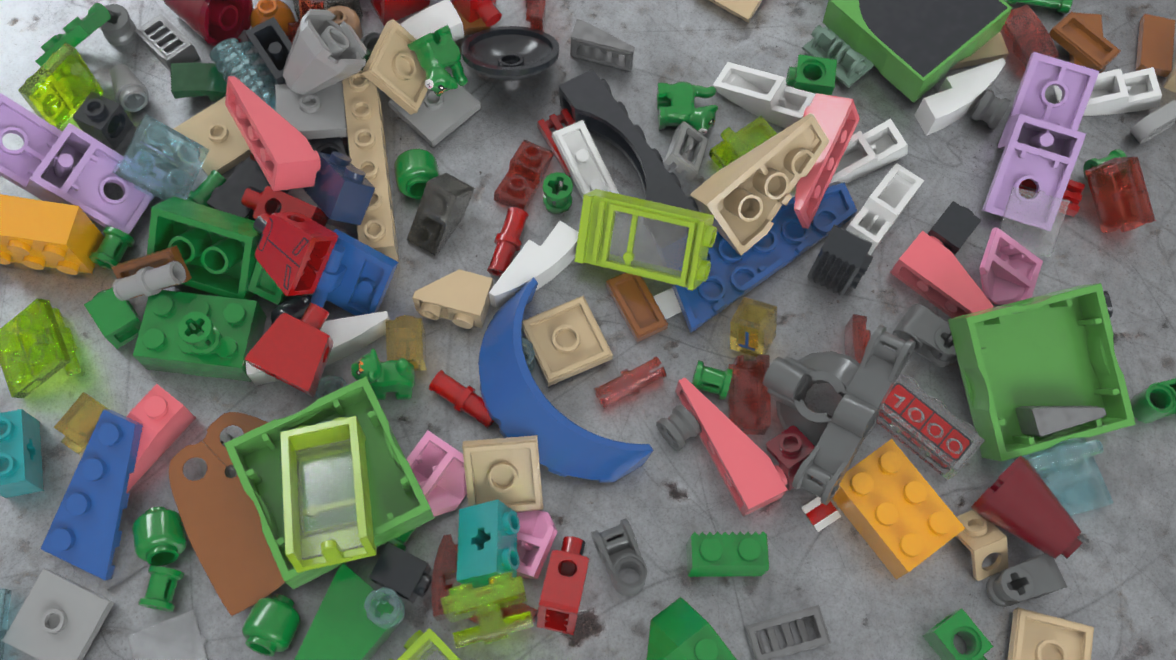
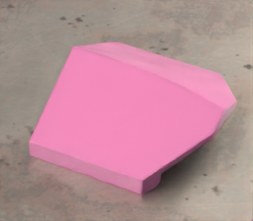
M998 227L992 228L979 267L983 293L990 302L996 305L1032 298L1043 261Z
M427 430L406 460L423 491L434 517L455 511L467 495L463 453Z
M541 510L517 512L520 522V530L517 533V552L520 559L517 577L538 579L558 531L548 512Z

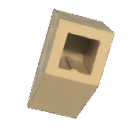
M459 269L414 291L412 298L415 309L419 311L420 315L428 319L438 320L441 317L452 320L455 325L462 328L471 329L473 326L483 328L490 307L489 292L494 286L493 278Z

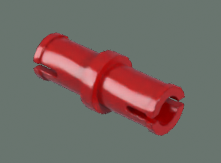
M516 207L507 209L501 233H498L494 240L496 247L490 265L487 268L490 274L501 277L513 261L515 252L520 250L522 245L520 237L526 219L529 216L526 211Z
M440 370L435 375L429 385L430 391H434L453 404L455 411L458 413L465 412L483 424L487 429L494 423L488 414L483 398L475 394L476 389L470 385L466 388L445 374L443 370Z

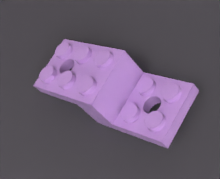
M1031 53L997 147L1004 151L982 211L1046 231L1051 230L1086 133L1077 130L1099 71L1040 53ZM1050 85H1056L1062 91V97L1056 104L1049 103L1045 98V91ZM1025 179H1030L1036 184L1035 194L1028 199L1023 198L1019 194V185Z
M0 93V176L42 201L63 202L69 205L80 206L85 214L104 227L117 228L129 235L164 181L71 123H68L66 128L61 131ZM9 133L17 134L22 138L24 145L18 150H10L3 145L2 137ZM107 183L118 184L123 190V197L119 200L107 198L103 192L104 185Z

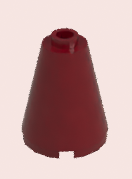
M163 0L166 6L200 37L218 49H229L237 45L242 40L238 37L243 30L247 31L251 27L252 0Z
M1022 455L971 506L976 514L1054 559L1060 554L1067 559L1083 543L1077 538L1082 532L1030 461Z

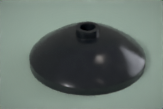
M503 26L479 31L468 37L463 42L461 48L462 58L470 68L482 75L502 81H519L533 77L549 69L559 57V44L553 36L541 30L520 26Z

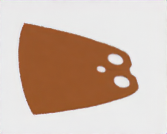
M238 412L224 413L209 425L207 434L202 441L195 445L185 446L171 459L169 464L170 486L187 536L215 591L231 616L253 606L261 598L267 597L285 583L262 532L261 519L254 502L244 491L238 475L233 478H228L225 475V469L233 465L226 447L220 442V434L223 429L234 425L241 428L243 434L268 423L257 417ZM191 458H202L207 464L206 474L199 480L192 481L187 479L183 474L184 464Z

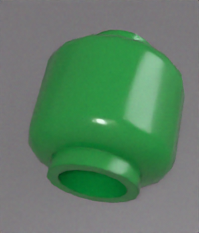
M410 149L404 151L395 160L394 173L396 184L402 194L414 199H423L437 190L440 184L439 169L434 155L429 151Z
M165 507L150 508L138 517L132 526L136 555L152 566H164L173 563L187 546L183 522L180 514L174 510H169Z
M274 594L272 598H261L254 604L242 628V633L247 639L246 646L265 656H274L276 652L286 651L301 622L300 614L293 608L295 605L294 601L284 595Z

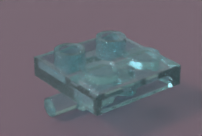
M146 114L142 118L122 160L117 162L112 173L133 183L135 189L152 198L157 196L167 200L175 196L187 200L209 149Z
M1085 437L1072 438L1062 441L1049 449L1023 455L1025 459L1030 461L1070 516L1103 508L1114 503L1094 459L1095 455L1103 453V445L1099 440L1087 442Z

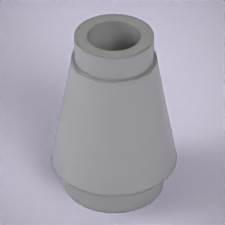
M118 64L112 67L110 76L115 101L129 112L143 109L148 103V89L128 66Z

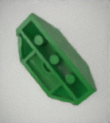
M679 597L650 620L646 660H737L710 623L682 597Z

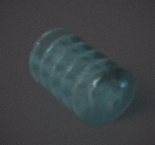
M231 38L216 45L211 50L209 56L216 63L218 72L223 74L222 77L227 84L228 76H235L268 104L276 95L275 86L266 88L272 81L270 75L259 76L264 72L265 66L263 64L253 65L258 60L257 53H248L252 48L250 42L239 43L238 39Z

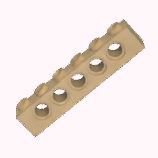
M360 70L357 74L342 80L351 163L356 168L365 172V178L376 188L361 225H357L358 240L399 262L380 89L361 74L362 71Z

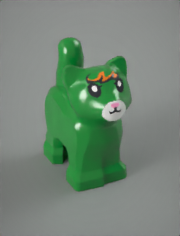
M448 25L407 45L410 50L415 52L421 68L426 72L425 86L438 97L450 89H457L458 84L465 86L468 83L460 61V49L453 41ZM450 68L453 77L445 69Z
M677 82L674 84L658 83L656 97L657 110H659L658 129H665L667 126L678 127L684 121L699 133H707L715 124V114L718 106L709 105L695 108V97L711 98L716 94L715 87L692 85L688 82Z
M372 348L369 353L361 356L351 365L352 376L357 381L367 377L378 400H385L386 392H397L395 393L396 400H409L412 398L413 386L415 385L414 365L405 358L380 362L376 350Z

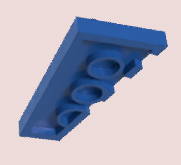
M103 409L40 548L41 550L105 581L113 579L116 566L112 565L115 547L120 546L122 531L119 530L122 511L127 508L130 493H126L129 475L134 473L143 424L113 410Z

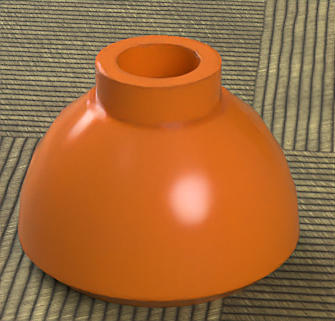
M259 0L251 13L250 23L251 28L274 17L288 36L293 31L296 20L291 8L280 0Z

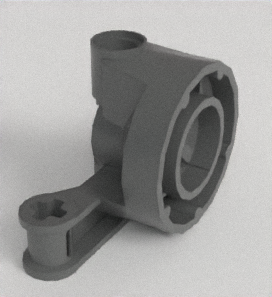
M879 325L866 346L861 364L851 356L833 351L811 353L799 360L785 357V359L777 357L771 363L765 374L763 385L768 388V393L776 401L777 416L784 430L792 425L796 426L815 446L799 467L792 483L794 488L799 489L802 487L820 497L821 503L828 505L837 492L862 442L874 429L879 411L902 369L912 355L916 344L915 341L911 339L905 341L886 332V327ZM884 345H886V346H888V347H890V348H892V349H894V350H896V351H893V350H891V349L885 347ZM815 383H830L836 393L843 397L833 417L826 412H812L808 408L807 403L804 402L808 390ZM811 477L820 480L824 483V485L822 486L821 484L813 481Z

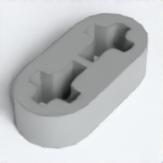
M1176 99L1147 115L1130 129V132L1140 144L1176 124Z

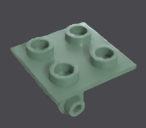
M818 25L811 33L814 38L802 47L810 56L837 60L836 78L848 88L875 66L865 56L854 51L827 26L822 27Z

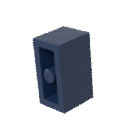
M318 152L321 168L316 173L314 187H306L303 190L329 219L361 225L376 188L365 178L366 173L351 163L352 159L339 152H332L331 155Z

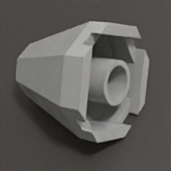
M309 9L301 19L283 71L286 85L295 93L302 95L316 93L357 74L366 65V59L362 58L366 55L367 48L349 24L343 21L338 25L332 21L336 15L329 10Z

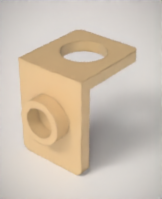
M974 510L957 516V519L966 529L956 537L971 551L973 577L980 581L1007 569L1009 566L1007 536L992 522L976 514ZM998 552V558L992 565L982 567L983 560L989 554Z

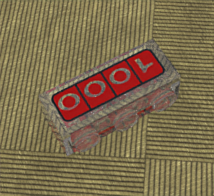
M901 373L879 411L876 423L946 480H950L958 474L985 441L978 435L977 430L966 421H960L949 412L948 407L941 400L930 397L920 389L915 379Z

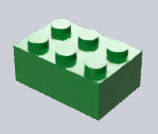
M173 196L152 206L147 255L177 245L192 277L190 280L182 283L183 285L222 297L249 300L255 295L248 291V287L257 262L255 251L261 235L254 229L255 221Z
M161 290L158 294L148 297L133 356L147 370L252 382L247 375L245 357L263 336L267 316L259 303L254 300ZM191 312L206 314L212 321L213 326L221 334L220 347L210 355H197L192 352L187 343L178 334L177 327L183 316ZM192 323L189 324L191 328L195 327ZM199 332L197 336H201L203 332Z

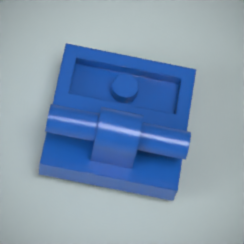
M335 229L333 232L339 235L316 290L311 297V303L323 308L327 300L355 316L377 313L399 262L348 234Z

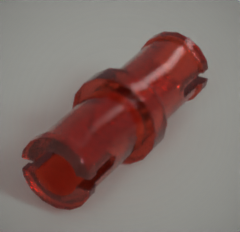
M655 356L653 359L630 371L626 368L620 371L621 375L593 388L597 398L611 392L610 395L600 399L599 403L602 408L605 409L607 406L630 394L634 397L640 394V389L661 378L667 377L664 367L652 373L649 372L662 364L659 358Z

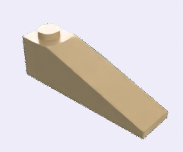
M810 113L713 174L694 190L690 197L695 200L702 213L715 215L713 226L717 227L720 235L742 256L768 234L774 225L771 221L781 206H786L793 197L790 193L800 178L807 176L830 141L815 116Z

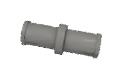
M178 261L169 262L157 268L148 266L139 269L135 275L116 279L113 282V292L121 301H126L143 294L152 296L158 294L162 288L184 283L186 272Z

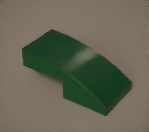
M199 62L171 63V92L175 99L208 95L211 102H217L226 96L228 76H235L244 84V72L240 67Z

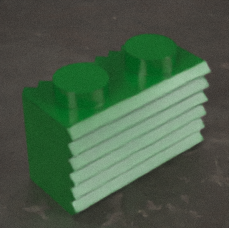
M718 531L715 535L711 532L707 535L703 532L699 535L694 532L686 543L688 577L762 576L769 570L768 541L765 532H762L760 535L756 531L752 535L749 532L744 535L741 531L737 535L734 532L730 535L726 532L721 535Z

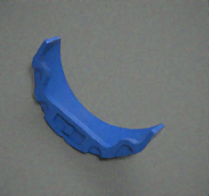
M533 277L498 309L485 331L478 359L480 391L490 418L499 425L500 433L504 438L537 435L540 464L548 467L547 471L562 477L569 475L582 479L599 480L598 483L615 482L644 465L654 450L650 444L619 442L585 430L560 413L539 389L528 368L521 335L525 306L532 301L538 282Z

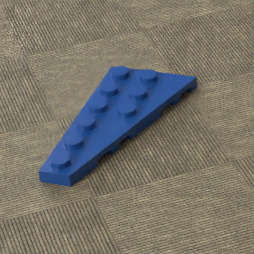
M845 182L827 188L809 229L802 228L794 211L795 197H792L786 206H781L771 221L774 225L768 234L742 256L717 231L714 245L708 249L707 261L711 262V268L706 282L701 283L693 291L688 290L686 287L671 284L690 333L827 237L834 224L841 227L852 219L857 213V208ZM688 235L664 248H661L656 241L655 244L665 267L682 271Z

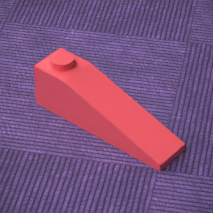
M228 76L225 105L272 190L282 191L314 187L316 173L321 168L318 152L313 150L307 138L238 78Z
M816 93L811 105L807 106L804 111L803 117L810 113L815 116L830 142L807 176L801 177L796 184L794 211L802 228L809 229L860 120L853 99Z
M924 231L917 236L890 272L951 318L994 307L954 254L938 238L929 236Z
M686 378L680 379L675 392L682 405L698 421L702 430L699 436L742 516L744 517L782 498L788 489L785 486L787 485V478L779 465L774 466L770 457Z
M158 384L127 415L128 418L143 424L134 473L129 475L126 493L196 419L182 403Z

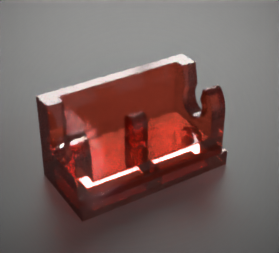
M1117 157L1085 170L1102 233H1111L1118 229H1121L1123 233L1155 221L1138 157Z
M760 354L756 357L755 361H744V355H739L735 358L733 364L728 366L729 369H733L728 390L729 419L745 434L765 435L771 425V399L768 388L763 385L765 374L770 367V355Z

